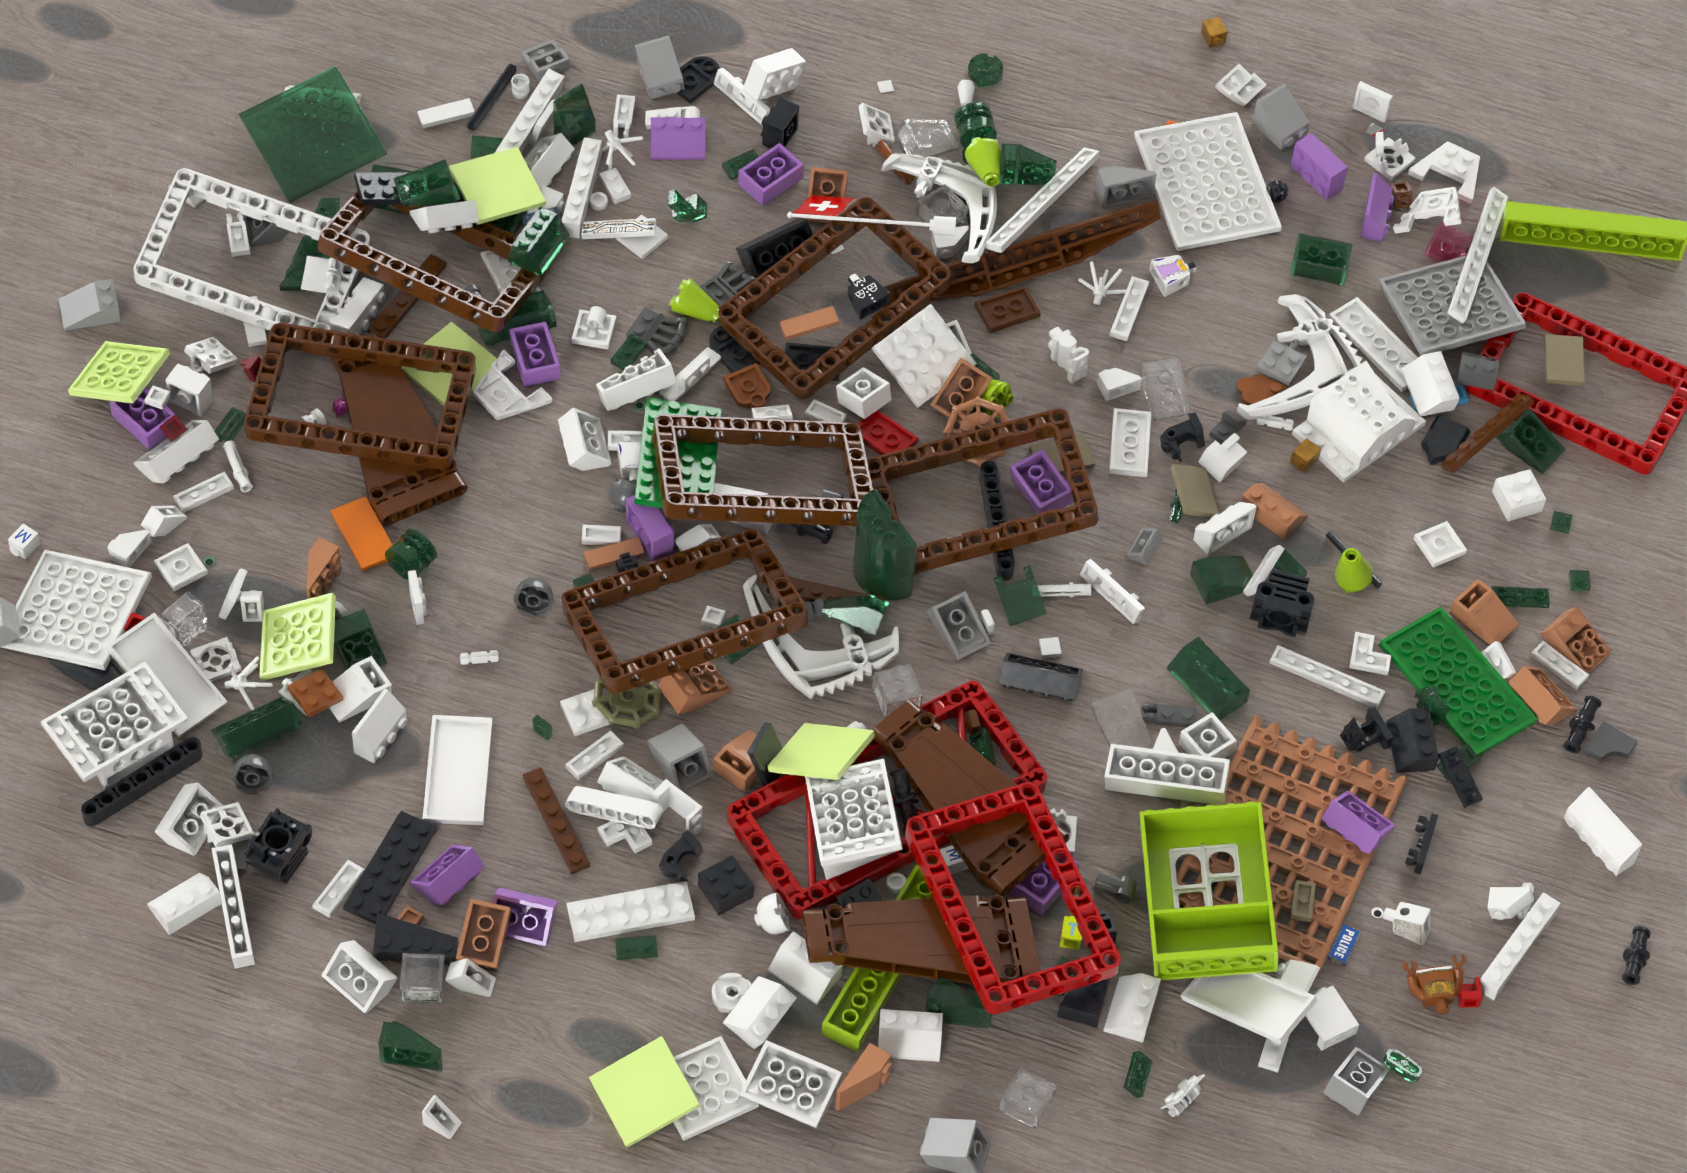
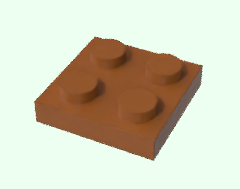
M322 668L288 685V691L309 718L343 701V695Z

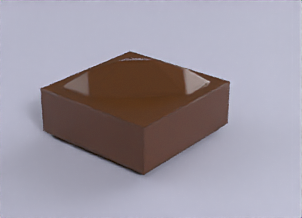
M975 709L968 710L966 727L971 737L978 736L980 731V723Z

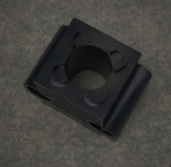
M1272 569L1269 582L1264 581L1258 584L1250 619L1259 621L1257 628L1277 630L1294 637L1297 631L1306 633L1314 604L1313 594L1307 591L1310 578Z
M278 808L274 812L270 811L259 830L248 842L249 847L243 854L245 863L287 884L308 855L307 845L312 837V826L280 812Z

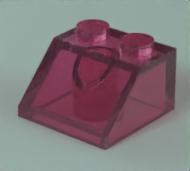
M1440 221L1424 255L1438 262L1468 255L1474 235L1454 225L1445 226L1444 221Z

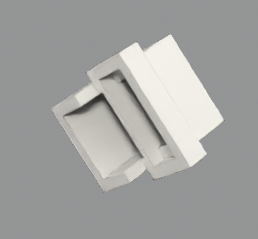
M1235 433L1222 445L1215 440L1205 449L1198 461L1219 483L1241 464L1247 454V451L1237 443L1240 437Z

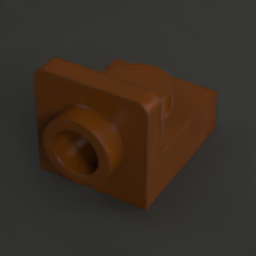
M1390 183L1391 193L1394 196V208H1410L1409 206L1413 202V190L1409 183Z

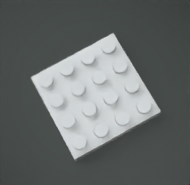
M931 304L872 348L917 408L939 392L960 358H963L972 365L976 364Z
M722 1036L674 1057L700 1104V1107L673 1122L683 1141L759 1107L758 1103L740 1096L746 1079Z

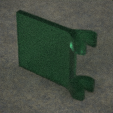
M1030 565L1023 567L1026 579L1005 586L1001 575L994 577L1010 626L1047 614Z

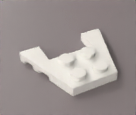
M1446 142L1409 169L1408 175L1423 181L1430 169L1462 183L1463 185L1457 193L1458 198L1471 204L1474 197L1480 156L1453 143Z
M1450 187L1421 192L1409 206L1411 210L1400 217L1401 222L1395 224L1393 230L1395 234L1409 232L1415 219H1428L1435 216L1444 217L1445 226L1461 224L1456 188Z
M505 350L500 353L499 358L494 361L491 369L484 375L473 391V397L497 421L552 403V397L542 387L528 397H525L503 373L515 365V360Z

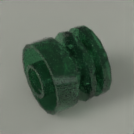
M972 102L965 104L957 109L954 114L960 143L966 149L974 138H990L993 140L997 138L991 109L985 103Z
M408 529L398 539V542H394L386 550L385 558L398 575L408 580V571L416 570L418 577L424 571V568L428 567L437 558V551L425 535L415 529Z

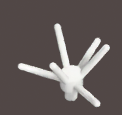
M611 130L605 132L608 141L602 151H606L609 148L606 161L608 170L612 169L613 151L617 149L635 166V162L631 158L633 155L621 143L642 140L643 137L619 139L617 136L614 137Z
M1091 261L1090 267L1094 286L1081 278L1078 279L1079 282L1093 291V295H1095L1093 304L1100 305L1102 297H1105L1106 294L1126 293V290H1107L1122 272V269H1119L1105 285L1109 272L1106 269L1103 278H1099L1098 284L1094 263Z
M258 656L239 675H236L233 665L230 664L229 669L233 677L224 683L226 689L234 688L235 690H240L250 710H254V707L243 688L273 686L272 683L247 682L246 677L258 668V664H255L259 660Z

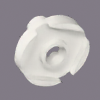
M726 973L720 976L719 980L713 984L712 1000L720 1012L730 1013L752 984L738 973ZM731 989L738 993L734 997L728 995Z

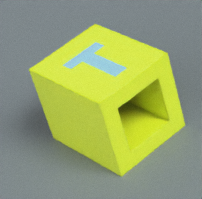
M1064 916L1059 947L1080 950L1082 936L1077 928L1078 924L1074 916Z

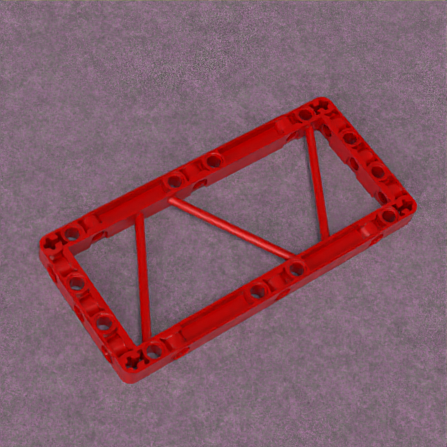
M969 681L919 706L924 712L932 713L937 723L957 716L958 735L965 741V712L975 709L980 726L991 741L994 740L1000 748V753L1011 768L1015 769L1019 774L1012 781L1017 785L1026 782L1034 783L1041 793L1044 792L1047 782L1046 772L979 682ZM872 739L850 766L861 764L865 761L869 762L888 751ZM787 774L731 803L728 807L727 822L773 891L780 894L785 907L795 919H802L803 910L827 907L837 902V896L868 878L873 883L915 861V857L904 836L901 838L902 850L828 880L824 878L816 882L815 829L805 776ZM803 795L806 798L808 887L805 889L801 887L756 822L757 819L767 815L770 810L780 805L784 806ZM916 808V816L927 813ZM945 834L934 837L938 848L950 842ZM814 896H819V897H821V898L815 899V898H813V897H814Z

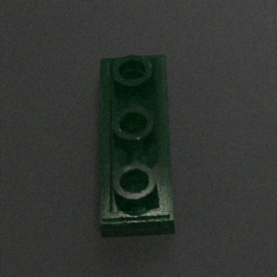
M1491 586V589L1507 607L1549 608L1550 606L1549 589Z

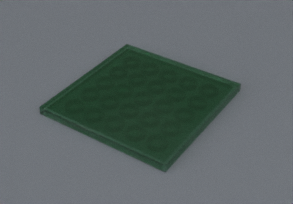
M336 66L239 113L241 121L289 203L387 155L386 149Z

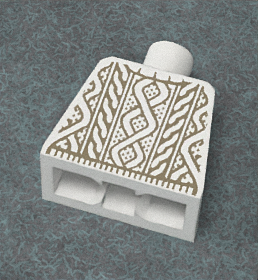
M1400 902L1396 910L1386 907L1383 919L1393 922V932L1422 946L1424 945L1431 930V909Z

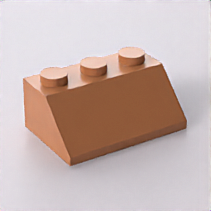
M960 358L930 404V407L949 418L954 405L958 406L976 398V396L981 397L991 382L992 377L963 358ZM974 407L965 410L962 413L965 416H967L970 414ZM958 416L956 423L961 425L962 419Z
M1254 483L1242 495L1241 502L1256 505L1254 519L1283 540L1308 517V514L1265 483Z
M1523 666L1508 682L1515 693L1523 698L1527 707L1537 714L1536 717L1539 722L1544 725H1555L1578 710L1539 667Z

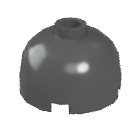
M614 478L610 486L609 498L615 505V510L625 513L626 498L635 495L636 484L621 478L618 482L617 478Z
M529 577L521 581L517 586L514 603L517 605V609L525 615L532 617L541 613L544 615L552 607V588L542 578Z
M257 754L245 755L234 765L232 781L236 784V788L239 791L254 795L258 794L257 791L264 790L265 792L272 784V767L264 757Z

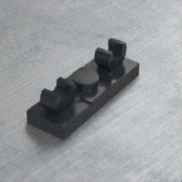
M1457 746L1439 753L1438 757L1463 807L1466 808L1482 801L1483 798Z
M1431 813L1429 820L1425 816H1419L1417 822L1422 823L1423 826L1417 824L1415 831L1419 833L1425 832L1424 836H1419L1416 847L1420 848L1418 853L1415 849H1409L1408 855L1414 858L1407 857L1405 862L1409 866L1416 865L1414 873L1421 874L1438 818L1436 814Z

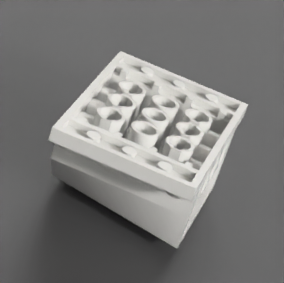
M1365 361L1311 399L1307 420L1293 429L1292 435L1301 443L1307 438L1320 447L1319 460L1344 483L1425 426L1426 421L1374 373L1368 362Z
M146 662L42 720L41 725L82 781L86 782L97 775L105 790L173 748L171 732L188 723V717Z
M884 759L850 766L839 780L805 776L820 862L826 880L903 849Z

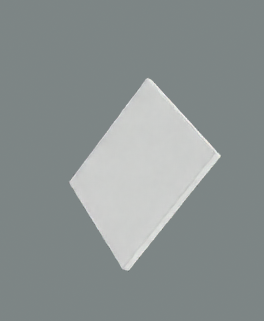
M44 550L16 604L20 636L2 648L106 670L112 658L106 646L124 634V626L130 614L135 612L152 578L151 572Z

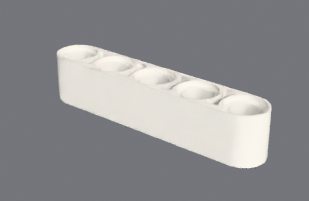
M581 786L574 787L565 802L566 808L577 814L647 829L655 828L663 813V808L655 802Z

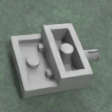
M553 39L521 52V57L537 81L542 80L548 69L559 73L570 68L569 57L562 47L557 46Z
M1296 339L1291 341L1289 346L1274 340L1260 360L1256 370L1290 386L1294 378H1297L1305 366L1307 356L1295 350L1299 345V341Z

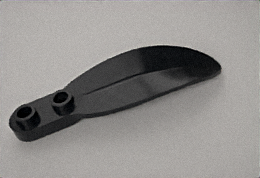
M47 658L51 664L67 676L93 690H97L123 675L111 661L106 670Z

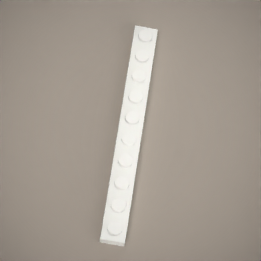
M1084 147L986 242V249L1002 253L1100 158V152Z
M1495 187L1489 191L1448 310V314L1461 323L1467 320L1508 199L1507 195Z

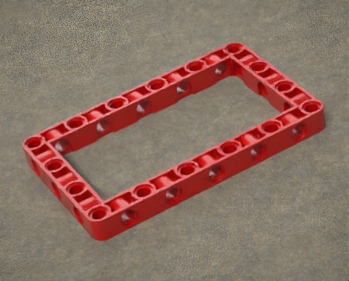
M1520 292L1516 294L1512 302L1524 321L1528 320L1537 324L1540 328L1555 335L1583 337V348L1608 357L1607 359L1621 366L1640 372L1641 375L1660 384L1664 383L1675 388L1674 393L1644 445H1640L1499 378L1496 379L1494 390L1465 385L1466 391L1499 408L1507 406L1519 394L1530 396L1534 403L1519 417L1640 474L1648 475L1652 473L1687 412V367L1528 293ZM1518 331L1489 338L1480 355L1497 358L1500 362L1505 349L1511 345Z
M1031 782L1022 783L917 815L907 821L905 838L987 1012L990 1014L1003 1013L1116 976L1121 962L1120 954L1037 785ZM1019 811L1025 814L1029 822V829L1038 847H1041L1045 855V862L1054 880H1057L1062 890L1061 895L1070 914L1073 913L1078 924L1077 928L1086 947L1090 948L1092 955L1001 983L934 837L943 834L945 836L979 823L985 824L1005 818V815Z

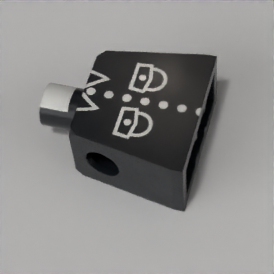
M853 274L848 278V282L851 284L848 286V298L860 320L890 304L889 291L871 275L860 279L857 274Z

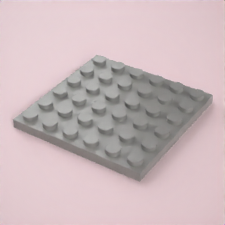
M1467 255L1379 279L1380 288L1421 356L1446 351L1526 328L1524 319L1488 261H1486L1467 320L1463 323L1449 315L1448 310Z

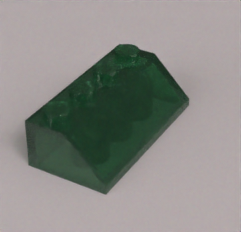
M543 207L538 208L513 242L508 258L509 263L537 275H543L570 236L557 213Z
M544 290L532 293L501 331L492 332L477 325L480 337L486 346L510 340L509 329L546 322L548 330L553 327H557L554 306Z
M1200 637L1185 645L1167 666V670L1209 714L1213 712L1219 720H1222L1248 701L1250 689Z
M282 696L211 729L225 755L236 758L243 755V751L249 748L256 749L260 747L264 741H273L279 738V734L295 731L302 722L294 702Z

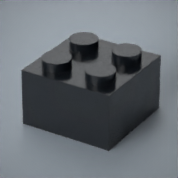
M781 97L777 103H773L770 113L765 115L761 122L763 126L761 132L763 146L770 149L779 143L784 147L787 146L798 130L799 105Z
M733 855L698 873V886L718 915L754 897V885Z

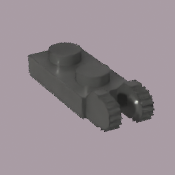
M1145 702L1141 705V710L1151 712L1141 715L1143 722L1176 727H1189L1196 722L1197 707L1156 705L1151 702Z

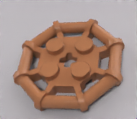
M976 396V398L958 406L954 405L943 434L947 438L953 436V434L974 431L975 427L981 429L996 425L994 419L999 416L1001 423L1008 422L1009 420L1004 411L1005 407L984 400L980 396ZM976 406V412L967 416L962 413ZM980 406L992 410L994 413L991 416L980 412ZM959 416L962 419L959 430H953ZM1006 449L965 461L980 467L985 461H992L999 457L1003 458Z

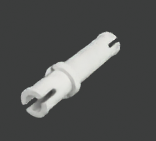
M227 441L224 443L223 448L233 469L234 479L239 483L242 492H248L253 487L248 478V470L242 463L235 442Z
M1069 582V584L1032 585L1033 597L1069 596V598H1074V596H1091V583L1073 584V582Z

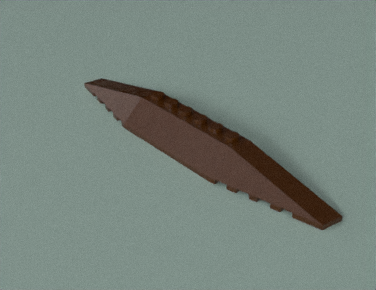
M1157 201L1068 224L1014 241L1002 253L986 250L983 252L980 260L975 263H964L962 258L947 263L945 265L951 272V285L935 300L978 296L1079 264L1088 257L1098 254L1108 246L1116 244L1117 241L1132 235L1137 230L1143 229L1161 219ZM916 274L883 286L890 293V304L896 301L900 294L913 284L919 283L923 278Z

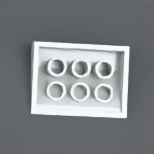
M766 1040L740 1092V1096L817 1128L842 1083V1072Z

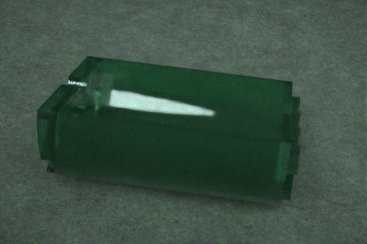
M874 488L862 498L857 511L853 574L859 586L868 594L884 597L885 600L905 599L912 596L917 544L900 521H893L891 519L893 511L877 489Z

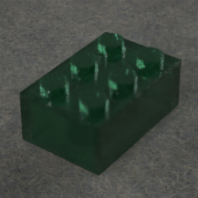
M1298 233L1290 275L1344 285L1353 244Z

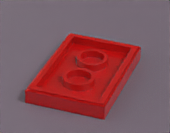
M879 410L858 424L861 429L863 443L879 455L910 448L919 442L917 436Z

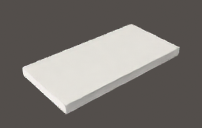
M155 613L106 646L108 652L126 673L146 662L188 717V723L174 730L179 738L227 705V700Z
M432 716L422 818L424 821L442 824L483 825L492 718Z
M1264 973L1195 978L1181 994L1183 1001L1279 1044L1284 1042L1317 1002L1316 996Z

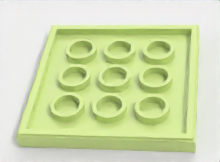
M518 147L449 166V171L464 200L476 201L479 222L476 223L477 225L546 205V200Z
M450 322L424 343L425 345L469 351L475 355L476 374L470 396L484 375L491 369V365L497 360L495 356L453 322ZM402 366L401 369L408 378L442 406L445 405L452 374L416 370V368Z
M105 341L68 389V392L71 396L134 403L168 358L170 352L166 348Z
M333 593L263 611L260 678L263 681L333 663L336 596Z
M804 723L767 766L768 771L839 780L875 737L874 730Z
M662 1036L589 1077L627 1148L700 1107L697 1098Z

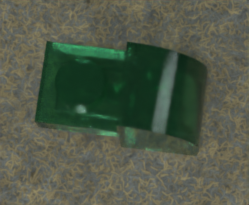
M676 189L669 191L667 202L672 210L673 219L684 223H694L707 218V203L698 194L684 198Z

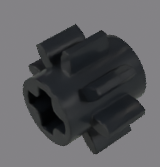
M1271 181L1268 187H1266L1272 202H1282L1288 196L1287 191L1289 189L1286 183L1283 184L1282 181Z
M629 552L620 554V559L616 560L618 573L638 567L636 556H630Z

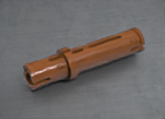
M885 140L878 142L881 146L878 144L875 146L886 160L891 154H894ZM893 169V172L899 175L906 185L912 183L910 179L912 181L915 180L913 175Z

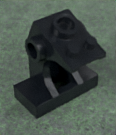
M1196 412L1188 415L1189 420L1167 428L1160 436L1162 450L1167 454L1170 453L1173 460L1177 459L1179 462H1182L1179 446L1184 442H1195L1198 449L1205 446L1203 426Z
M1375 706L1368 708L1365 718L1367 722L1358 725L1354 717L1344 726V730L1340 734L1349 751L1356 750L1357 752L1378 742L1384 750L1391 747L1394 738ZM1364 732H1365L1366 735H1367L1366 738H1362Z
M687 829L682 834V837L663 854L659 864L662 874L669 878L675 876L677 882H682V880L688 881L687 876L679 868V861L682 857L689 854L698 857L703 852L701 843Z

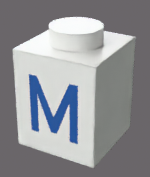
M22 524L8 539L11 553L23 559H26L40 545L39 534L25 524Z
M953 845L940 849L950 874L969 869Z

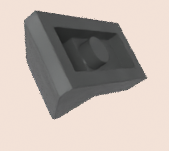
M1224 411L1221 421L1210 431L1209 436L1222 444L1231 435L1236 434L1247 423V420L1233 411Z

